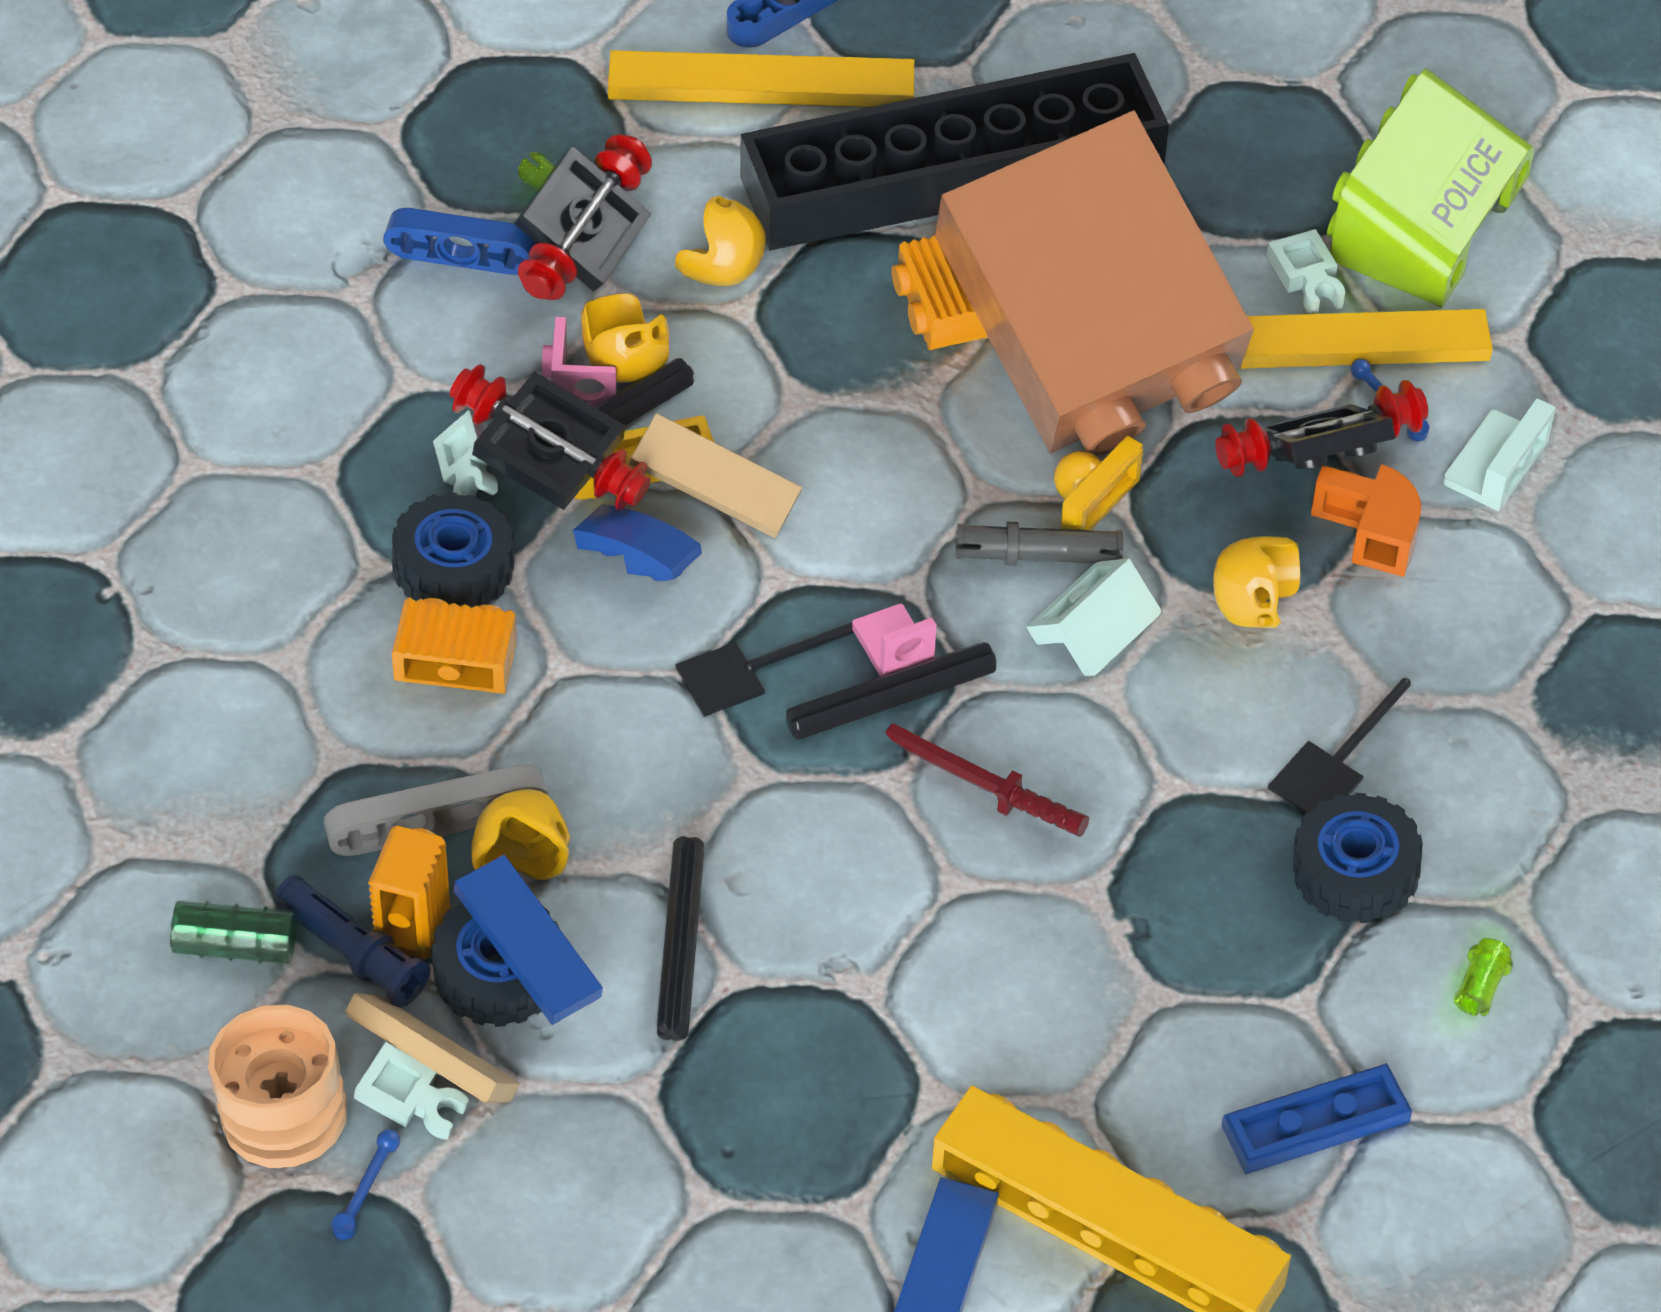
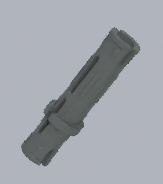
M1007 521L1006 527L963 525L957 523L956 535H958V539L955 540L956 559L1004 560L1005 565L1016 566L1018 560L1096 563L1118 560L1123 557L1120 554V550L1123 551L1122 530L1019 527L1018 522Z

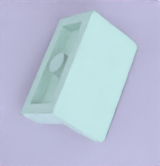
M1537 398L1521 421L1498 410H1491L1445 473L1443 484L1490 508L1500 511L1547 445L1556 407Z
M1130 558L1100 561L1094 563L1026 628L1037 645L1064 642L1085 676H1095L1160 615L1161 609Z

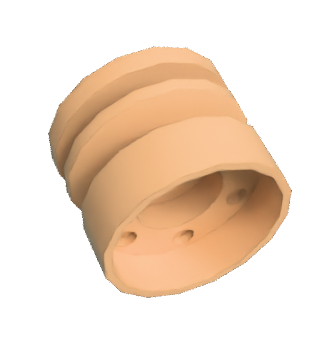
M288 1004L263 1005L239 1014L220 1029L209 1050L208 1071L213 1092L217 1099L222 1129L230 1147L246 1161L268 1168L295 1167L320 1157L337 1142L347 1122V1098L340 1075L336 1044L327 1024L312 1012Z

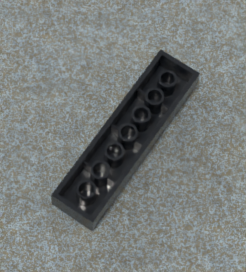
M1131 53L742 133L740 142V178L754 213L764 227L766 243L769 251L937 216L942 194L1135 110L1165 165L1169 123L1136 54Z

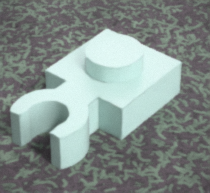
M1316 229L1268 242L1267 259L1288 293L1303 290V307L1308 314H1318L1320 306L1319 297L1329 298L1336 309L1343 308L1345 288L1336 279L1338 265Z
M469 409L433 440L443 481L454 486L453 493H457V495L467 496V494L476 496L478 489L494 495L498 491L496 477L487 472L485 467L488 465L487 463L472 455L474 442L488 426L486 422L480 425L474 424V411Z
M387 1042L384 1043L355 1088L353 1097L355 1100L404 1127L407 1126L415 1114L423 1118L426 1129L432 1135L441 1139L449 1138L454 1124L440 1117L437 1111L448 1107L463 1115L469 1102L467 1096L455 1088L445 1087L437 1089L433 1087L437 1072Z

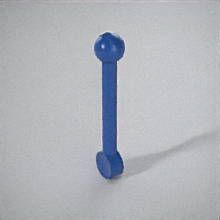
M1364 359L1355 360L1351 365L1352 376L1356 379L1364 380L1376 392L1378 387L1383 384L1371 373L1370 363ZM1423 420L1422 429L1417 433H1413L1407 428L1408 437L1414 441L1425 440L1430 429L1428 422Z
M386 1129L378 1134L376 1140L378 1149L345 1212L337 1214L332 1219L333 1234L338 1239L347 1240L355 1235L357 1231L355 1218L388 1154L396 1151L399 1147L400 1136L394 1130Z

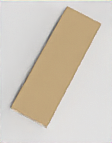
M657 413L630 461V465L634 467L641 462L647 463V474L775 539L802 490L801 486Z
M354 993L345 1010L349 1018L484 1103L511 1102L521 1084L400 1007L393 1005L380 995Z

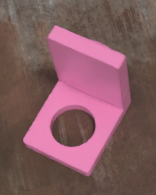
M555 317L553 345H543L542 376L551 377L553 383L593 407L616 395L615 367L566 365L568 352L566 317ZM593 379L600 382L604 389L599 393L586 394L577 390L574 384L579 380Z
M901 603L852 621V629L880 677L934 659L936 623L934 619L929 618L914 624Z

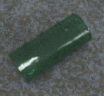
M178 900L174 907L171 922L170 946L172 953L198 955L201 959L204 956L228 958L230 962L233 959L257 961L259 964L262 962L290 964L296 942L295 911L268 909L267 906L264 908L239 906L237 903L232 906L211 904L209 901L201 903Z

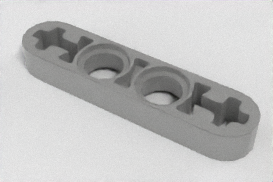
M527 764L516 765L347 802L331 809L324 817L323 824L332 852L342 856H354L382 850L391 827L396 825L409 829L424 828L435 833L437 836L451 835L475 829L483 809L501 795L523 789L541 791L548 796L549 794L539 768ZM466 802H472V803L467 804V805H464V806H458V805L463 804V803H466ZM410 814H416L415 816L409 818L400 819Z

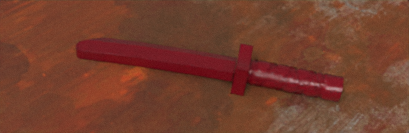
M894 723L885 731L886 735L893 742L908 752L996 795L998 799L997 812L1007 816L1013 807L1021 811L1024 810L1027 814L1036 818L1040 817L1041 820L1049 824H1055L1056 827L1078 837H1081L1088 827L1089 816L1071 808L1068 809L1067 806L1056 801L1052 802L1051 799L1042 795L1039 796L1036 792L1027 788L1023 789L1022 774L1012 770L1008 777L1004 779Z

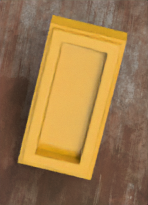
M1127 435L1103 461L1093 453L1085 451L1071 452L1060 459L1054 470V483L1057 492L1065 499L1063 501L1061 529L1092 530L1140 481L1143 444Z

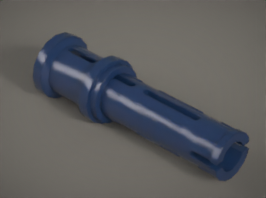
M291 875L279 885L275 892L277 898L273 901L275 906L295 918L326 944L344 955L349 960L352 973L359 979H370L385 990L389 1002L398 1007L406 1006L422 992L430 977L431 968L429 964L421 958L411 959L394 946L395 941L387 932L371 931L367 927L365 928L330 899L316 891L299 875Z

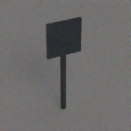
M852 622L749 661L746 660L739 646L734 642L675 664V669L703 717L765 694V690L755 675L754 670L853 634Z
M1401 679L1333 756L1308 740L1271 781L1268 789L1305 814L1312 812L1315 809V805L1323 800L1325 802L1333 799V796L1339 794L1350 795L1361 783L1364 776L1344 764L1343 761L1411 686L1410 679Z

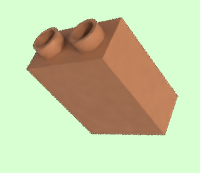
M1135 110L941 195L935 238L1050 454L1078 441H1081L1086 452L1093 453L1096 456L1113 451L1127 435L1134 439L1144 430L1146 424L1140 413L1177 397L1184 412H1197L1222 401L1241 385L1242 380L1237 369L1241 368L1254 328Z

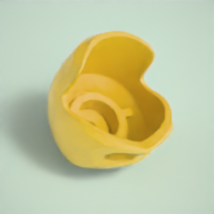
M720 195L711 197L706 203L704 210V230L709 242V251L704 249L681 250L676 255L675 267L684 276L703 284L713 286L736 285L749 278L761 263L766 245L765 230L759 218L738 201L729 200Z
M630 293L611 294L585 303L581 312L582 338L591 366L615 367L616 382L626 383L641 380L666 364L669 358V328L667 318L663 314L658 315L650 323H646L639 299Z
M1260 536L1240 539L1222 550L1214 568L1213 588L1217 605L1229 622L1239 626L1277 628L1282 623L1277 613L1278 598L1292 596L1296 594L1300 587L1298 543L1286 537Z
M532 789L512 791L494 799L483 809L473 834L471 856L474 870L505 855L517 872L524 873L531 878L548 880L561 875L568 862L570 834L560 809L547 794Z

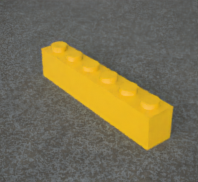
M971 1085L934 1137L932 1170L951 1180L998 1192L999 1206L1195 1312H1269L1286 1285L1291 1255L1282 1251L1279 1245L1270 1238L1248 1233L1228 1222L1217 1210L1208 1206H1198L1175 1194L1163 1181L1156 1178L1143 1177L1121 1165L1112 1154L1100 1149L1093 1150L1070 1138L1056 1124L1048 1121L1040 1122L1016 1109L1008 1099L999 1094H988Z

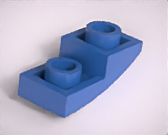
M600 505L573 529L577 549L598 551L605 556L623 554L627 574L649 576L655 581L674 580L702 554L700 543L677 528L634 510L623 508L618 511L612 505Z

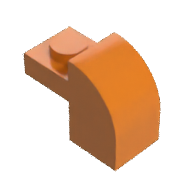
M1382 464L1375 480L1357 475L1351 471H1342L1322 465L1316 481L1311 516L1357 528L1352 563L1405 577L1414 551L1421 516V500L1414 485L1400 472Z

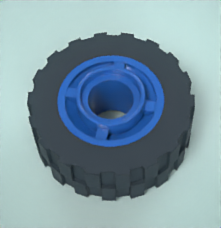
M446 493V495L436 496V494L428 496L426 500L419 503L416 501L409 506V510L405 514L402 513L399 516L397 528L394 527L392 572H395V582L398 588L402 587L406 597H410L415 601L437 598L449 605L455 603L460 607L464 604L470 608L476 605H490L491 600L494 598L498 599L504 594V588L506 585H510L513 577L515 549L512 525L509 526L508 517L503 511L499 512L493 503L488 500L486 502L478 499V496Z
M1355 793V795L1347 796L1339 794L1333 796V799L1325 802L1323 800L1315 805V809L1312 812H1307L1303 816L1301 827H1297L1293 872H1295L1294 881L1297 889H1301L1303 899L1309 905L1313 904L1318 908V912L1327 917L1328 915L1337 917L1338 921L1349 923V920L1360 921V923H1370L1373 919L1381 918L1383 920L1392 916V912L1397 909L1401 910L1408 904V898L1411 895L1414 896L1418 888L1423 842L1421 834L1418 835L1417 824L1413 818H1409L1405 814V810L1398 804L1393 805L1387 802L1386 798L1378 795L1377 797L1366 796V793Z
M459 901V905L453 910L449 909L443 916L441 926L437 925L434 933V944H432L435 986H439L440 997L445 1004L449 1003L453 1007V1011L462 1018L466 1016L472 1019L473 1023L484 1025V1023L495 1024V1027L506 1026L507 1023L512 1022L519 1024L527 1021L529 1016L535 1013L538 1015L542 1012L505 961L494 962L487 959L490 956L500 954L462 902Z

